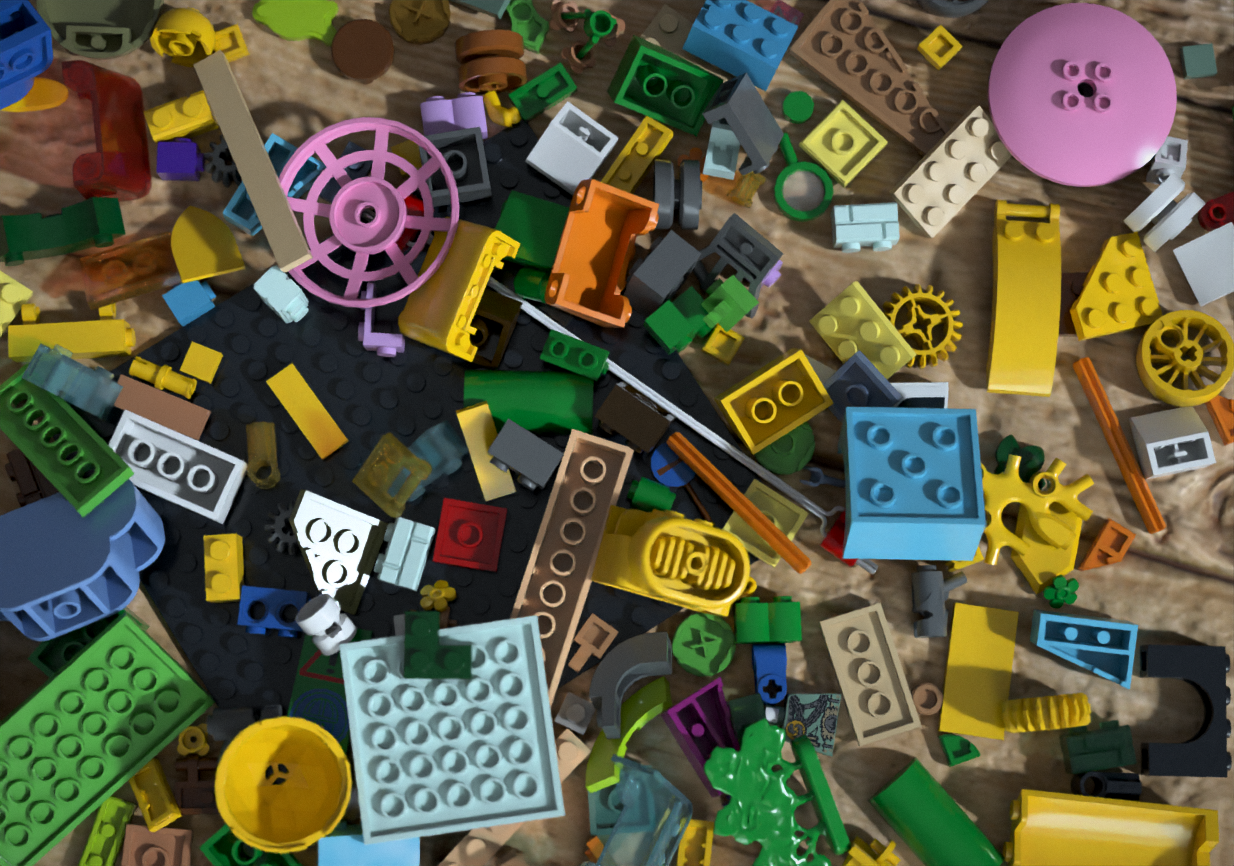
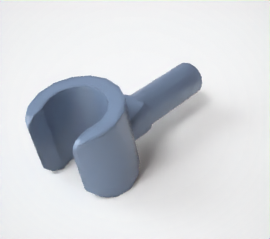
M804 466L802 468L811 472L809 481L799 480L804 485L819 486L820 484H829L845 488V480L829 477L823 474L820 468Z

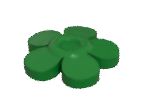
M1058 575L1052 580L1054 587L1046 586L1043 590V596L1049 600V605L1052 608L1058 609L1063 606L1064 602L1070 605L1076 601L1077 595L1075 591L1079 588V583L1075 578L1066 580L1063 575Z

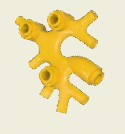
M1009 454L1005 471L1001 474L990 473L981 463L986 520L983 532L988 540L984 563L997 565L999 552L1003 546L1011 547L1022 556L1030 548L1029 544L1010 532L1001 520L1004 507L1012 502H1018L1026 508L1029 521L1040 537L1055 548L1059 549L1061 547L1066 550L1074 541L1076 534L1072 532V527L1049 511V505L1052 502H1058L1084 521H1087L1093 511L1077 499V496L1094 484L1091 477L1085 474L1067 485L1060 484L1058 476L1066 464L1058 458L1054 459L1046 472L1040 471L1033 474L1029 483L1023 482L1019 477L1020 456ZM1042 478L1047 481V487L1044 490H1040L1038 487V482Z

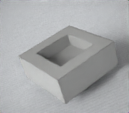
M568 692L555 722L584 735L596 709L591 702Z

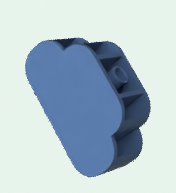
M130 479L124 482L84 517L78 513L60 492L0 515V621H10L28 639L46 641L114 615L123 610L134 599L140 584L139 571L148 567L159 556L164 546L165 534L161 517Z

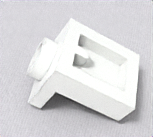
M1167 136L1163 145L1152 157L1146 181L1161 185L1174 172L1181 178L1186 168L1188 141Z

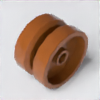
M483 30L464 35L455 41L456 61L462 65L457 71L458 84L462 91L474 92L476 94H485L490 91L502 93L520 88L526 84V64L520 60L524 55L523 37L519 33L510 30Z

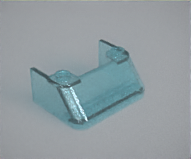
M613 754L611 761L625 772L616 786L618 800L624 805V808L597 863L585 861L580 866H669L691 820L693 813L692 802L657 770Z

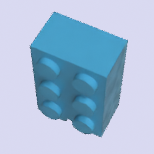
M706 0L691 27L682 49L736 77L747 73L754 86L766 91L799 26L748 0Z

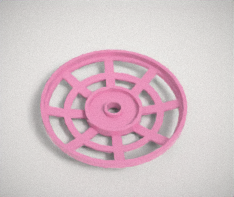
M361 117L344 120L328 126L311 136L295 151L285 164L278 178L292 211L304 213V233L313 257L288 272L309 292L330 303L346 307L367 308L385 305L402 299L420 288L434 275L444 262L453 243L458 227L460 206L458 188L452 170L444 156L429 139L415 129L400 122L384 118ZM366 130L376 131L374 150L353 152L337 160L326 145L332 140L349 133ZM389 132L399 134L414 141L426 150L431 158L417 170L404 158L387 152ZM316 152L327 168L314 181L306 200L288 197L290 186L297 172L307 159ZM373 161L371 177H361L352 180L344 170L347 166L358 162ZM386 162L401 168L410 175V178L397 189L389 182L383 180ZM439 168L445 177L450 193V218H434L433 199L429 186L426 183V180ZM334 177L341 186V189L334 197L332 204L318 203L317 200L323 188ZM417 188H419L423 199L424 217L407 215L404 199ZM367 208H374L376 211L374 220L370 223H362V212ZM314 215L330 218L331 229L334 233L333 236L319 244L315 233ZM404 229L421 230L415 245L404 256L396 244ZM430 232H448L439 255L428 270L418 277L410 263L423 250ZM342 245L356 252L352 270L338 265L328 257V254ZM386 251L394 263L381 270L365 272L369 254ZM319 260L331 272L349 279L344 297L319 287L303 273L302 269ZM400 272L408 285L400 291L383 297L357 299L362 281L381 280Z

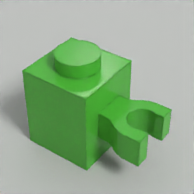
M734 275L725 282L719 278L706 290L710 296L701 303L709 313L703 320L710 328L719 323L728 332L759 302Z

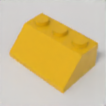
M797 348L788 350L713 398L731 428L753 455L834 404L802 349Z

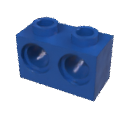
M242 585L237 625L245 626V633L265 635L266 629L278 630V636L297 638L298 632L304 631L296 621L286 623L283 620L282 613L290 605H295L299 612L311 600V594L302 591ZM262 602L266 607L265 615L259 620H254L251 617L250 609L253 604Z

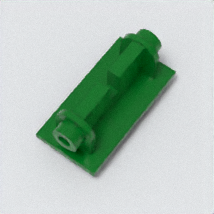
M553 329L549 333L539 358L597 382L600 375H605L609 368V363L606 362L609 351Z

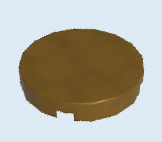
M392 0L389 7L391 26L398 37L407 43L416 45L433 43L441 38L449 27L451 12L448 0Z

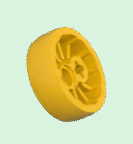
M1194 310L1170 312L1155 320L1142 336L1136 352L1137 371L1145 388L1157 399L1180 407L1200 405L1216 397L1229 382L1234 371V343L1226 328L1216 319L1205 313ZM1188 327L1199 330L1194 341L1188 340ZM1203 334H1206L1213 342L1201 348L1198 342ZM1161 336L1174 337L1177 342L1176 346H1166L1163 344ZM1149 346L1154 347V350L1159 355H1152ZM1217 348L1221 356L1203 357V354ZM1186 355H1189L1191 357V359H1187L1186 361H1183L1180 358L1181 356L1184 357ZM1151 363H1165L1168 365L1156 370L1152 367ZM1203 365L1221 366V373L1217 374ZM1169 371H1173V375L1168 383L1159 377ZM1198 374L1211 380L1214 384L1205 386ZM1178 375L1181 376V389L1172 386ZM1188 376L1197 390L1188 389Z

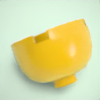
M184 7L173 8L162 14L153 28L150 41L153 49L161 57L165 52L173 57L172 63L185 67H194L195 63L213 54L216 37L213 25L197 9Z

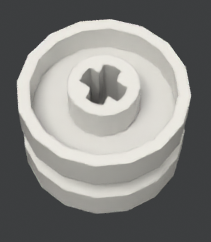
M1175 172L1123 220L1133 232L1141 231L1150 221L1155 224L1144 235L1143 242L1153 252L1157 251L1169 239L1173 240L1192 222L1191 218L1206 204L1195 192L1188 193L1179 203L1173 200L1185 187V182Z

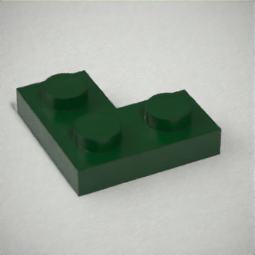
M405 611L404 679H472L473 646L439 645L440 612Z

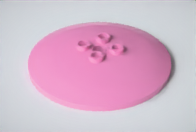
M1061 4L1037 12L1027 18L1003 42L995 56L988 80L990 116L1004 146L1014 158L1033 173L1047 180L1067 186L1093 187L1106 185L1126 178L1138 171L1158 152L1165 142L1173 124L1176 111L1177 94L1174 73L1158 41L1133 18L1120 11L1098 4ZM1078 84H1089L1093 88V96L1083 97L1080 95L1077 89Z

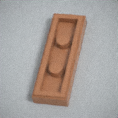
M122 374L108 404L124 411L128 410L199 441L211 411Z

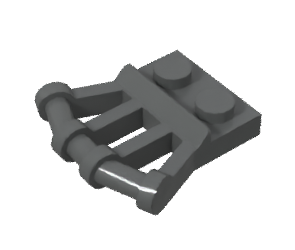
M734 213L726 221L711 244L699 250L701 256L693 272L701 284L700 288L706 292L717 281L719 275L729 263L738 271L735 277L741 283L745 277L750 281L748 291L758 301L762 282L783 256V253ZM716 252L721 258L711 272L708 273L701 259ZM759 303L745 316L752 319L758 310Z

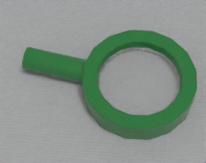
M784 133L779 147L787 167L782 170L775 182L773 190L775 204L780 212L791 220L799 222L814 220L823 215L831 204L834 192L832 180L827 172L817 164L806 161L798 162L788 133Z

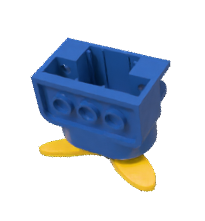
M0 0V110L27 112L60 106L68 98V89L65 85L55 80L35 77L46 71L53 62L51 29L29 0Z

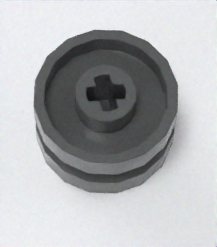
M671 159L654 160L653 202L659 204L657 211L659 218L655 229H670L673 224V212L675 209L678 210V224L681 229L698 230L699 210L702 207V180H700L699 160L683 159L679 166V179H674V164Z

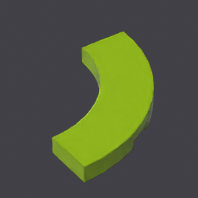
M665 676L644 686L621 705L620 738L607 739L603 729L599 733L591 750L586 769L585 787L590 793L620 782V768L627 750L626 743L636 729L640 730L656 715L672 707L670 683Z

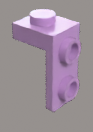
M367 283V291L361 292V299L376 298L377 288L374 283ZM376 306L361 308V310H365V322H359L358 341H363L364 348L367 351H377V355L384 357H395L396 352L404 353L405 339L403 334L374 333Z

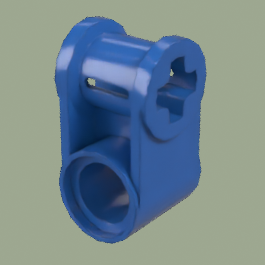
M785 643L752 644V668L756 698L764 705H775L784 699L787 692ZM769 682H772L773 687L779 689V692L773 695V699L770 698L769 693H763V688Z

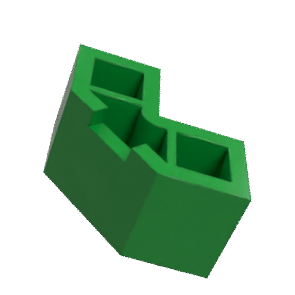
M693 286L688 288L673 302L668 300L644 321L646 330L668 355L675 350L680 353L693 341L694 337L698 335L700 338H703L713 329L703 320L709 313L701 305L704 299Z

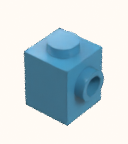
M181 279L173 284L172 290L162 295L183 327L216 307L211 300L216 295L207 281L201 283L199 280L182 284Z

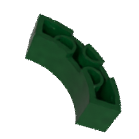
M91 197L80 203L61 208V213L48 215L42 218L41 213L1 215L0 262H4L5 266H17L23 264L24 260L59 256L91 247L104 248L113 245L114 239L126 234L118 198Z

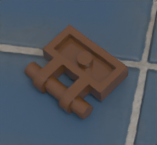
M189 755L188 758H176V772L188 771V781L175 782L174 798L181 815L221 814L216 801L215 781H200V771H217L219 765L217 762L218 757L201 758L200 755Z

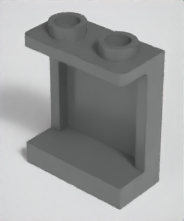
M747 73L720 84L702 113L708 124L725 118L747 153L739 168L741 175L752 171L754 174L760 173L770 165L769 161L778 150V145L784 133Z

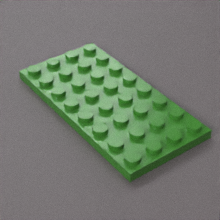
M125 611L0 721V866H33L215 703L214 698Z

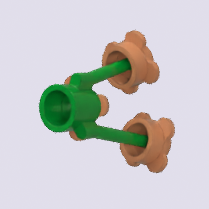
M553 0L550 3L552 17L549 21V27L553 31L566 29L567 32H573L577 28L579 19L585 20L583 27L586 35L589 36L588 42L576 41L570 48L564 47L561 50V57L567 60L573 74L580 75L583 69L595 66L596 59L592 47L598 43L599 39L603 40L606 46L612 47L617 43L616 37L619 32L625 29L624 20L618 19L610 14L608 10H599L592 13L591 10L586 9L583 12H579L578 6L574 1L561 3L560 0Z

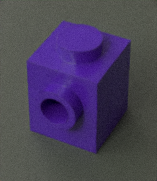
M175 138L173 142H158L156 173L163 181H200V172L205 171L206 160L204 153H201L196 142L188 138Z

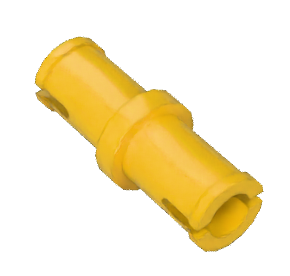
M140 356L135 357L129 370L131 376H136L155 384L156 389L163 390L165 388L187 399L191 398L197 385L196 379H191L174 372L168 365L159 366L142 359Z

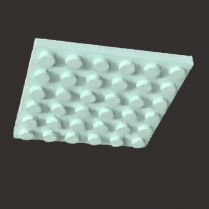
M537 615L440 629L439 645L473 646L472 679H404L405 635L339 644L365 845L565 816Z

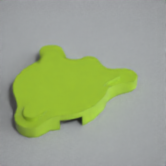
M261 0L252 9L256 22L266 25L274 33L278 34L280 38L288 41L316 39L327 46H331L337 32L332 25V21L338 13V5L335 1Z

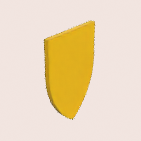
M189 206L183 211L176 221L171 235L172 254L182 284L245 269L233 233L222 220L208 211L194 206Z

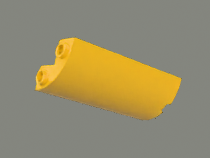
M1021 789L1017 800H1011L1009 814L1010 819H1012L1009 842H1004L1002 855L1004 856L1003 861L1008 862V866H1210V851L1219 843L1218 810Z

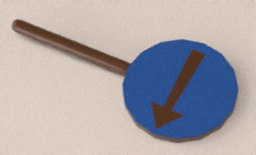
M667 442L662 443L655 449L651 457V470L654 477L667 487L678 488L684 486L704 520L713 523V527H716L689 483L694 479L696 473L668 447Z

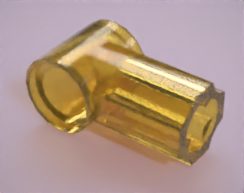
M256 422L246 425L249 461L247 465L248 476L261 489L273 488L278 484L281 475L277 460L275 424ZM261 466H271V474L267 478L258 479L256 477L257 470Z

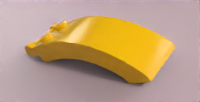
M996 199L994 229L992 234V317L986 364V390L989 393L1050 397L1057 354L1061 303L1060 204L1049 203L1048 206L1007 203L1006 200ZM1006 216L1047 218V223L1006 220Z

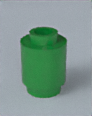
M527 266L521 268L515 275L513 282L517 296L546 303L545 291L551 272Z
M642 476L640 482L633 480L626 498L631 499L630 506L648 513H652L653 509L665 512V510L671 509L676 493L669 491L670 487Z

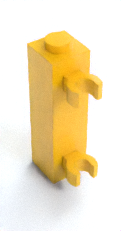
M112 299L98 300L100 320L39 324L40 308L36 307L35 303L22 304L23 325L8 326L9 358L17 363L131 356V347H135L136 344L135 330L130 328V324L124 319H115L116 303L112 302Z

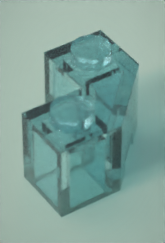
M40 343L22 378L105 421L123 386L112 381L114 374L99 366L96 367L95 371L71 359L73 353L57 344L51 349Z
M446 420L426 430L410 447L390 456L373 475L394 504L406 498L409 502H412L425 492V486L443 473L449 475L462 465L460 459L469 450Z

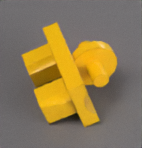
M856 836L851 842V848L842 866H896L901 859L892 853L897 845L892 839L883 845L875 838L868 845L859 836Z

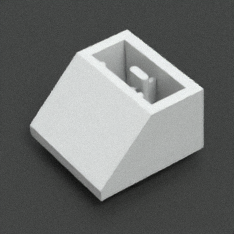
M567 101L551 121L525 162L573 196L575 189L581 181L592 179L609 157L619 138Z
M1193 406L1129 418L1141 471L1145 480L1205 468L1216 463L1209 432Z

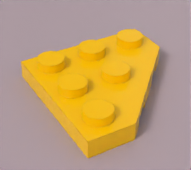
M1138 232L1112 236L1104 241L1100 249L1101 254L1096 264L1092 265L1082 285L1084 288L1070 309L1078 341L1150 326L1155 320L1163 316Z

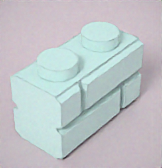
M897 202L833 206L831 210L833 248H841L843 253L858 252L861 250L860 247L873 246V251L892 249V245H896L900 237Z
M277 265L272 266L254 284V290L262 301L275 311L286 324L292 321L298 322L309 310L307 308L309 301L301 288L289 279Z
M401 517L396 518L395 524L389 522L384 536V541L389 542L386 553H379L374 572L379 573L377 579L417 592L435 535V528Z

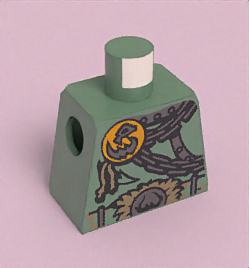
M786 694L784 707L765 705L763 719L768 720L770 725L781 726L785 730V742L791 744L792 739L806 734L816 753L832 756L841 694Z

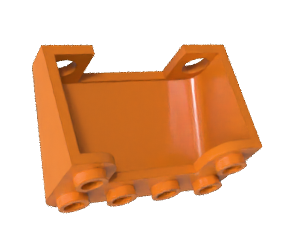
M594 179L581 181L575 189L546 287L545 302L602 327L624 328L632 313L629 299L620 295L627 283V268L636 252V237L646 235L649 231L655 229L659 218L657 213L659 204Z

